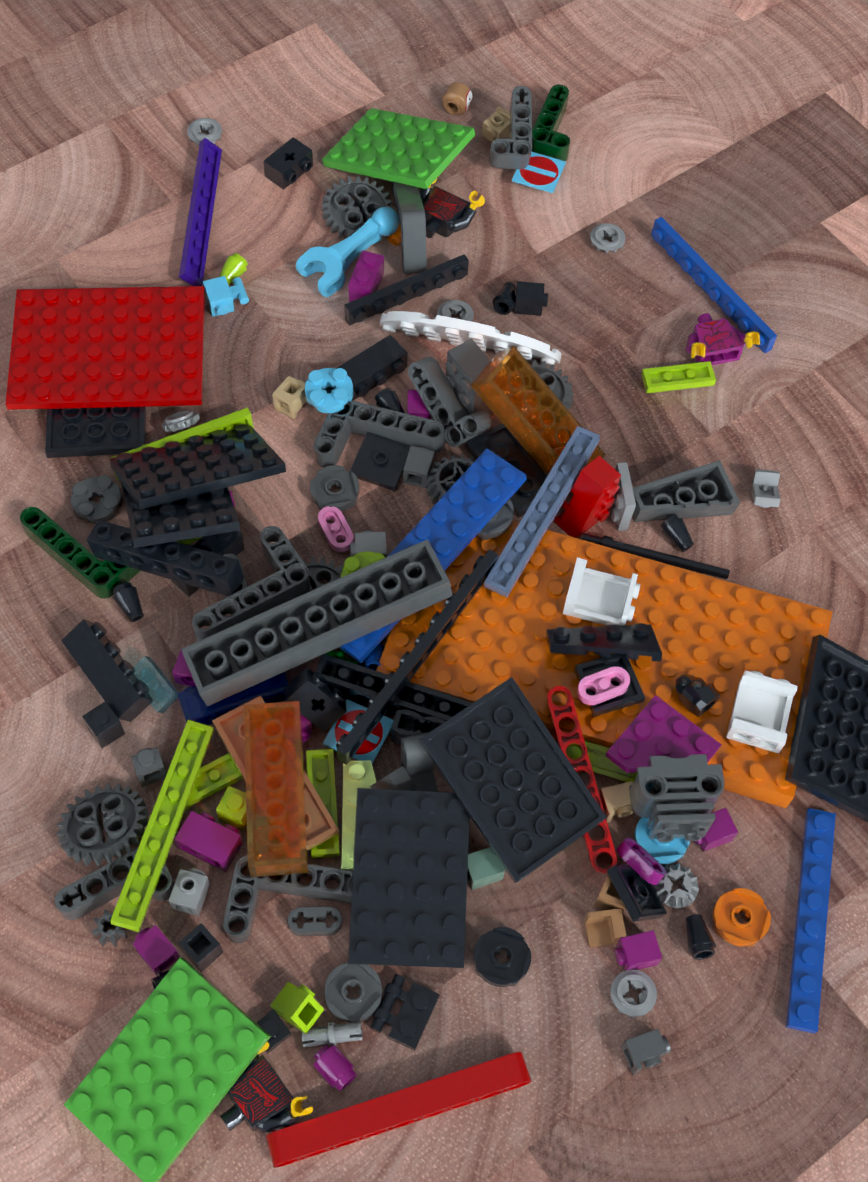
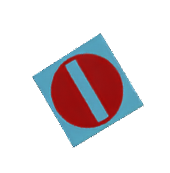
M531 152L529 165L524 169H516L512 182L553 193L566 161Z
M347 699V712L332 725L323 745L337 751L336 744L344 733L349 734L353 728L352 724L356 716L360 712L364 714L368 708ZM383 716L352 758L357 761H371L373 764L391 730L394 720Z

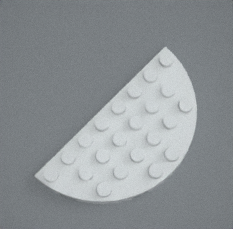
M390 311L387 314L382 313L380 326H383L382 330L396 333V329L402 330L407 336L418 337L421 334L427 336L428 340L441 342V339H445L454 346H458L472 338L483 352H486V348L495 350V354L501 356H509V353L518 355V359L531 361L532 358L540 359V363L546 361V365L549 366L554 363L560 364L562 354L559 350L552 349L550 351V345L518 333L505 332V334H500V331L492 326L437 315L434 319H429L430 316L418 312Z

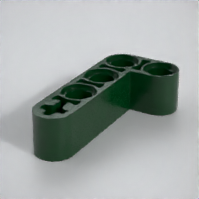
M560 84L552 86L532 129L531 152L562 161L568 159L570 138L563 133L557 132L567 109L569 89L566 86Z

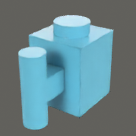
M225 276L203 281L205 298L212 317L234 312L233 299L239 298L241 304L249 302L241 278H234V286L229 287Z

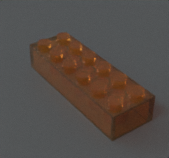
M514 346L498 352L470 385L546 474L549 475L577 426H582ZM598 445L584 467L599 455L602 458L606 456Z
M300 702L244 705L247 852L251 877L309 873Z

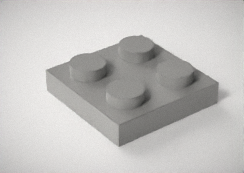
M626 462L617 463L615 469L621 474V478L618 484L620 486L619 490L614 496L615 502L611 508V518L613 522H616L618 531L628 530L636 507Z

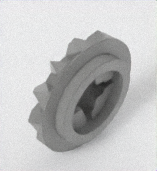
M200 118L189 125L187 132L190 141L195 142L198 146L204 138L215 144L216 140L221 139L222 128L214 119Z
M599 224L591 231V246H596L597 251L605 250L606 254L609 251L616 253L618 249L623 248L626 239L625 233L614 224ZM604 237H606L607 239H611V242H609L608 240H603Z
M449 300L438 308L437 315L451 317V314L454 316L459 315V319L473 322V309L464 301Z
M184 410L166 417L161 425L166 432H175L196 424L200 416L197 411Z
M679 863L676 865L667 864L664 867L666 875L657 885H654V889L663 904L672 908L687 907L697 897L699 891L697 877L694 876L690 868H685ZM683 878L681 887L684 890L677 889L671 894L670 891L673 884L670 880L677 881Z
M623 971L615 977L611 985L612 1003L618 1008L619 1013H624L630 1017L644 1016L656 1003V986L653 980L642 971ZM629 985L630 987L632 986L633 990L640 991L644 989L637 997L638 1002L634 1001L633 998H623L629 992Z

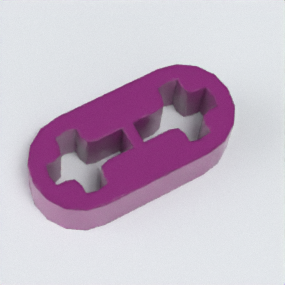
M625 838L618 846L617 853L648 883L657 885L666 875L664 867L635 840Z

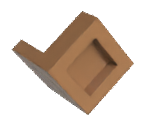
M607 875L594 906L602 910L621 908L623 913L625 905L612 880Z
M621 908L587 913L584 924L590 948L617 945L621 938L627 937Z

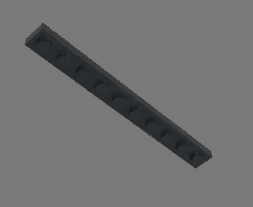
M489 549L484 557L482 555L478 557L473 566L474 570L470 575L466 574L462 578L456 594L452 593L453 596L447 598L443 611L441 613L437 612L433 616L427 632L419 634L415 641L414 649L411 652L407 651L403 655L399 663L400 667L395 673L392 671L387 676L381 692L373 694L365 713L360 712L356 716L352 724L353 728L349 734L344 733L336 744L338 760L346 765L482 587L498 560L497 553Z

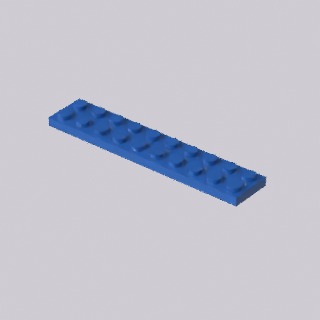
M486 449L387 557L428 539L445 571L527 480L526 474L489 449ZM400 620L339 648L361 664Z

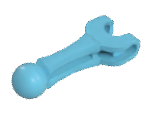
M390 207L378 208L361 228L343 241L329 248L318 246L306 251L297 260L296 270L304 277H308L316 272H323L324 275L318 280V291L324 297H330L344 286L345 271L361 254L362 250L365 251L371 245L382 240V236H390L397 231L400 223L397 212Z

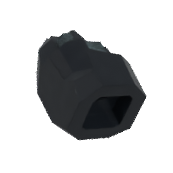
M686 674L676 679V692L681 703L697 717L712 708L720 698L719 693L712 685L706 683L700 677Z

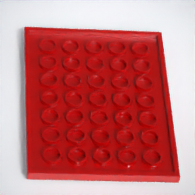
M204 286L17 289L5 402L7 410L202 405Z

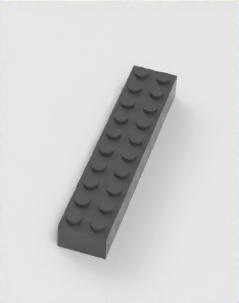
M427 539L181 650L200 696L205 704L210 706L453 596L451 585Z

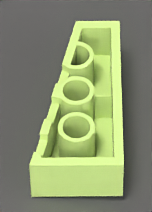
M349 761L347 765L343 763L341 869L353 871L357 788L371 789L370 786L376 783L371 761Z

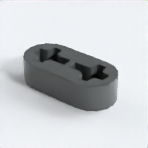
M299 907L292 910L288 915V926L290 931L296 936H331L338 933L341 929L342 917L341 913L334 907ZM300 915L304 916L306 921H313L304 923L303 928H298L297 923H293V921L298 920ZM327 915H332L333 920H337V922L332 923L330 928L326 927V923L317 921L326 920Z

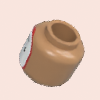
M452 83L443 95L442 104L446 111L452 115L463 114L467 111L472 101V92L463 83Z

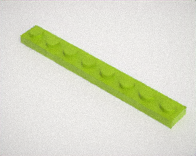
M187 720L111 917L112 925L136 932L140 931L212 738L214 727Z

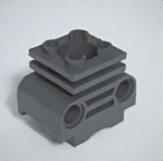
M695 754L685 758L650 756L647 767H637L636 779L633 785L629 786L632 809L638 816L649 818L647 822V827L651 828L648 833L649 839H657L659 842L673 841V838L698 841L705 837L715 821V813L711 812L724 789L722 764L708 765L706 754Z

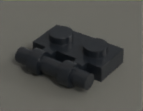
M395 974L391 983H387L384 989L385 996L380 1007L372 1015L374 1020L370 1029L381 1033L384 1024L392 1027L388 1039L415 1051L440 994L414 982L408 993L401 989L405 978ZM395 1000L403 1002L397 1017L390 1013Z

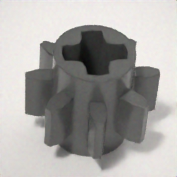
M106 909L100 919L94 918L98 928L92 930V934L94 937L101 936L99 940L101 946L110 942L117 947V941L121 938L127 939V935L123 927L116 926L115 930H105L107 926H113L111 924L113 914H109Z

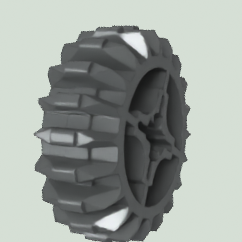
M463 453L460 458H456L452 454L450 460L443 457L441 463L436 462L434 464V469H430L426 483L427 494L431 496L432 504L437 503L474 463L473 456L465 459Z

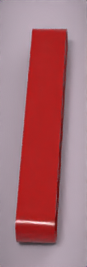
M555 686L548 692L547 707L558 746L577 773L583 772L588 776L589 782L586 787L604 812L572 695L566 687ZM556 693H561L566 697L567 702L563 706H556L551 700L552 696ZM564 719L570 720L574 725V729L569 733L562 732L559 728L560 721ZM569 746H577L581 750V757L574 760L570 759L566 754V749ZM606 819L597 825L604 832V836L600 841L592 840L588 832L583 835L591 866L596 872L601 874L607 873L606 870L617 864V856ZM599 853H607L610 856L611 865L607 869L600 868L597 865L596 857Z

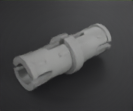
M361 1021L336 1025L334 1022H330L328 1026L310 1028L307 1034L302 1032L303 1048L328 1044L332 1047L333 1045L337 1046V1043L363 1041Z

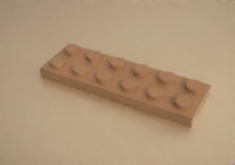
M261 696L212 720L215 729L289 860L339 834L338 827Z

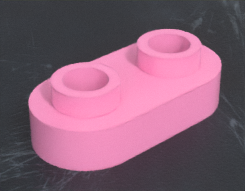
M334 506L321 509L318 514V524L329 546L336 552L348 551L350 543H353V532L342 512ZM333 520L334 523L329 524L327 521ZM338 540H344L345 542H343V543H338L337 541H338Z
M616 666L586 676L578 685V698L584 704L596 705L620 696L627 691L630 684V676L625 669ZM611 681H617L619 686L612 685ZM592 690L595 695H588L586 691Z

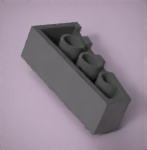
M719 460L634 487L633 493L636 507L632 518L634 522L666 520L675 514L682 519L732 515L739 506L740 501Z

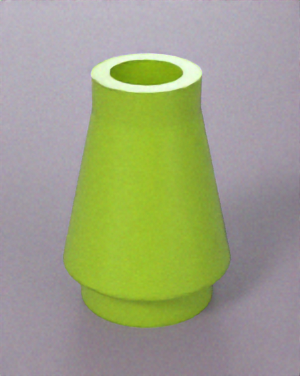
M233 253L232 256H228L219 277L225 276L230 286L234 278L240 277L247 271L248 262L241 255Z

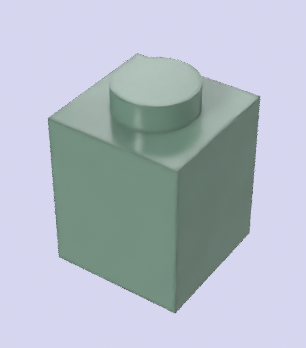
M491 847L468 854L467 879L471 890L503 880L505 868Z

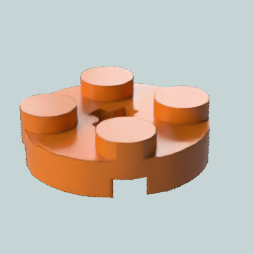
M745 888L733 889V891L720 896L715 903L712 912L713 928L716 934L721 936L726 942L735 946L750 947L755 945L768 932L771 924L770 911H767L763 903L764 900L756 892ZM743 911L745 912V918L749 920L741 924L737 922L734 914Z

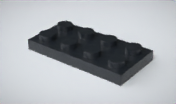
M505 422L467 441L466 447L475 460L486 449H489L526 474L527 480L510 498L514 507V514L519 518L525 515L548 475L510 424Z

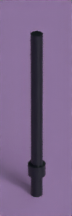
M583 533L582 540L723 579H728L730 570L614 541L613 537L605 535L599 537Z

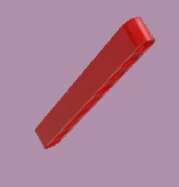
M522 1052L511 1053L274 1131L266 1135L273 1167L286 1166L523 1087L532 1082Z

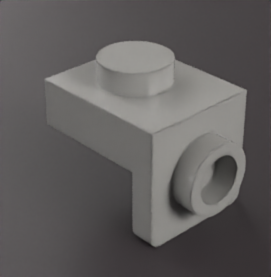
M755 470L751 487L754 505L763 508L779 507V471Z

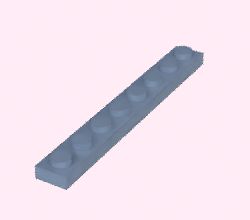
M577 426L484 582L485 588L502 596H509L572 489L581 470L599 443L600 435Z

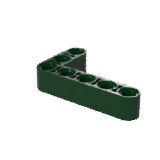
M28 507L20 514V521L26 535L99 598H110L114 595L112 591L115 587L129 582L141 571L127 566L118 568L120 564L107 560L101 562L37 507ZM102 581H107L105 584H99Z

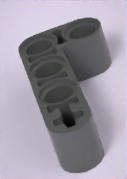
M517 86L512 92L510 103V139L499 138L491 143L489 163L495 168L524 169L529 165L532 151V97L530 89L526 86Z
M426 357L411 363L408 368V375L433 420L443 425L445 441L451 447L460 446L491 427L492 419L487 411L480 409L467 415L441 367L434 358Z
M138 848L132 850L133 852L123 855L121 860L118 858L112 861L111 864H106L58 891L54 902L61 915L68 920H75L120 896L127 877L117 880L116 876L120 871H130ZM164 864L158 881L166 880L168 882L163 889H155L152 897L158 901L168 900L174 887L171 874ZM103 885L99 893L90 894L93 886ZM81 893L85 895L86 900L83 901ZM72 900L73 906L68 908L67 902Z

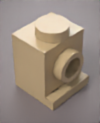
M498 106L496 112L483 122L482 136L491 142L495 139H506L509 137L510 112Z
M288 376L272 394L275 411L295 419L297 412L307 402L305 382Z
M632 781L600 789L599 795L604 813L607 816V823L611 822L615 815L621 818L633 813L629 786L633 785Z

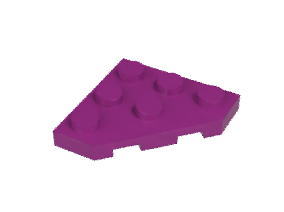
M655 695L611 746L605 756L626 773L637 772V767H647L650 756L685 758L695 754H706L708 763L722 744Z

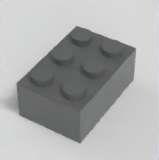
M471 338L447 352L446 378L467 415L480 409L487 411L490 416L494 415L500 371Z

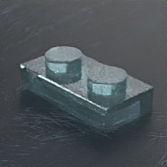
M144 656L134 667L135 676L142 680L150 689L148 693L154 700L151 705L158 713H164L181 694L151 657Z

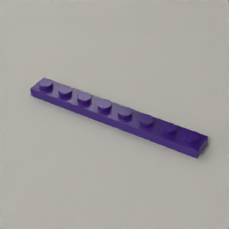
M207 138L201 140L199 144L179 278L192 286H201L203 284L222 149Z

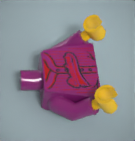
M705 313L698 317V324L695 325L693 333L689 335L685 350L691 355V358L696 359V363L711 361L712 365L737 361L740 359L744 346L749 349L752 347V344L760 345V334L755 331L743 334L731 326L726 319L713 321L711 315Z

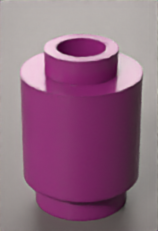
M325 1045L314 1056L316 1062L313 1067L332 1088L336 1087L339 1092L345 1089L357 1076V1073L353 1070L354 1065L336 1045L330 1048L328 1045Z

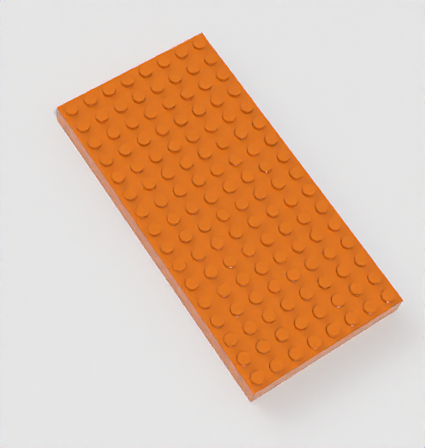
M513 520L512 526L506 533L488 540H482L476 535L445 570L450 581L452 593L456 594L462 578L466 574L470 575L474 570L473 566L479 556L482 555L484 557L490 549L497 553L499 558L520 522ZM547 530L509 596H502L485 588L483 584L410 682L474 703L512 677L554 739H556L547 707V695L551 688L564 686L572 695L584 740L611 748L656 695L722 744L708 762V765L722 764L724 776L723 790L787 808L795 796L796 785L786 781L785 776L812 638L819 634L826 638L828 637L833 611ZM577 558L587 560L585 568L628 579H631L633 573L638 574L636 583L641 584L637 599L632 598L631 605L635 606L632 621H626L625 626L637 623L651 624L662 651L661 662L652 661V656L638 655V660L629 659L644 693V702L593 717L589 705L584 704L578 698L577 689L579 681L574 668L575 665L602 657L592 651H587L586 655L550 653L546 639L547 629H556L558 627L582 628L583 626L607 627V625L563 614ZM447 599L404 617L390 631L379 661L381 666H378L376 671L387 675L392 671L394 673L397 671L403 655L407 651L411 652L414 649L417 637L421 632H427L430 628L431 619L437 612L441 613ZM744 671H757L766 677L784 679L797 686V692L792 700L785 731L787 733L786 743L779 754L726 738L739 681ZM681 675H693L702 678L706 683H710L720 695L718 702L699 717L691 713L681 703L676 692V679ZM556 693L551 698L556 706H563L567 702L566 697L561 693ZM568 719L559 722V728L562 732L569 733L574 729L573 723Z

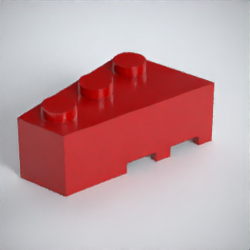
M599 455L581 470L571 489V492L574 494L571 501L566 500L562 507L565 509V512L557 516L554 522L566 534L574 538H580L583 533L587 532L598 521L604 522L611 514L610 508L615 502L614 496L620 487L618 484L621 474Z

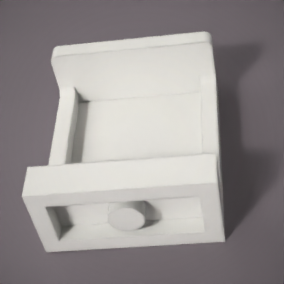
M577 558L563 614L607 626H625L626 621H632L635 606L631 605L632 598L637 599L641 585L636 583L638 574L633 573L631 579L596 571L585 568L587 560Z
M744 671L739 681L726 738L779 754L786 743L787 733L785 731L792 700L797 692V686L784 679L766 677L757 671Z

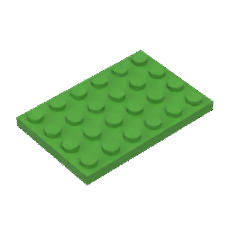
M371 108L329 151L322 161L324 167L428 189L475 136V131L473 127Z
M179 958L65 1102L64 1106L143 1182H158L271 1035L184 958Z

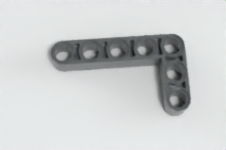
M392 182L393 198L401 224L403 273H421L427 270L425 210L419 190L415 186Z
M351 400V402L348 401L344 405V409L341 411L328 413L314 442V450L318 464L324 468L337 464L351 433L365 436L367 432L409 446L425 447L435 451L434 453L442 451L446 441L444 427L438 421Z
M266 527L260 534L263 554L276 573L197 612L192 618V625L198 641L309 592V570L279 527ZM250 602H256V603L253 604V605H249V604H248V603H250ZM227 614H233L232 616L225 617ZM203 626H210L209 628L201 629Z
M430 732L402 737L401 767L404 766L418 791L438 792L433 773L434 762L419 741V739Z
M252 855L241 857L235 865L223 921L227 938L233 943H243L250 937L260 890L351 904L353 871ZM248 867L256 869L255 874L246 877L242 875L243 870ZM276 871L284 874L281 880L273 881L270 879V875ZM302 876L312 878V881L307 885H301L297 882ZM330 880H336L340 883L336 889H328L325 884ZM242 894H247L251 897L245 904H238L236 902L237 898ZM235 922L245 924L244 929L240 932H232L230 927Z

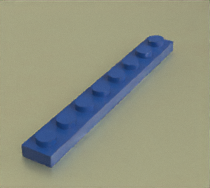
M662 216L654 220L651 236L655 242L659 243L666 250L667 254L681 266L683 271L687 272L694 279L695 283L709 295L712 301H715L721 307L724 313L738 325L741 331L745 333L759 332L760 345L755 344V346L759 347L764 353L772 350L777 338L774 331Z
M808 808L805 817L786 1028L815 1034L818 1032L836 813Z

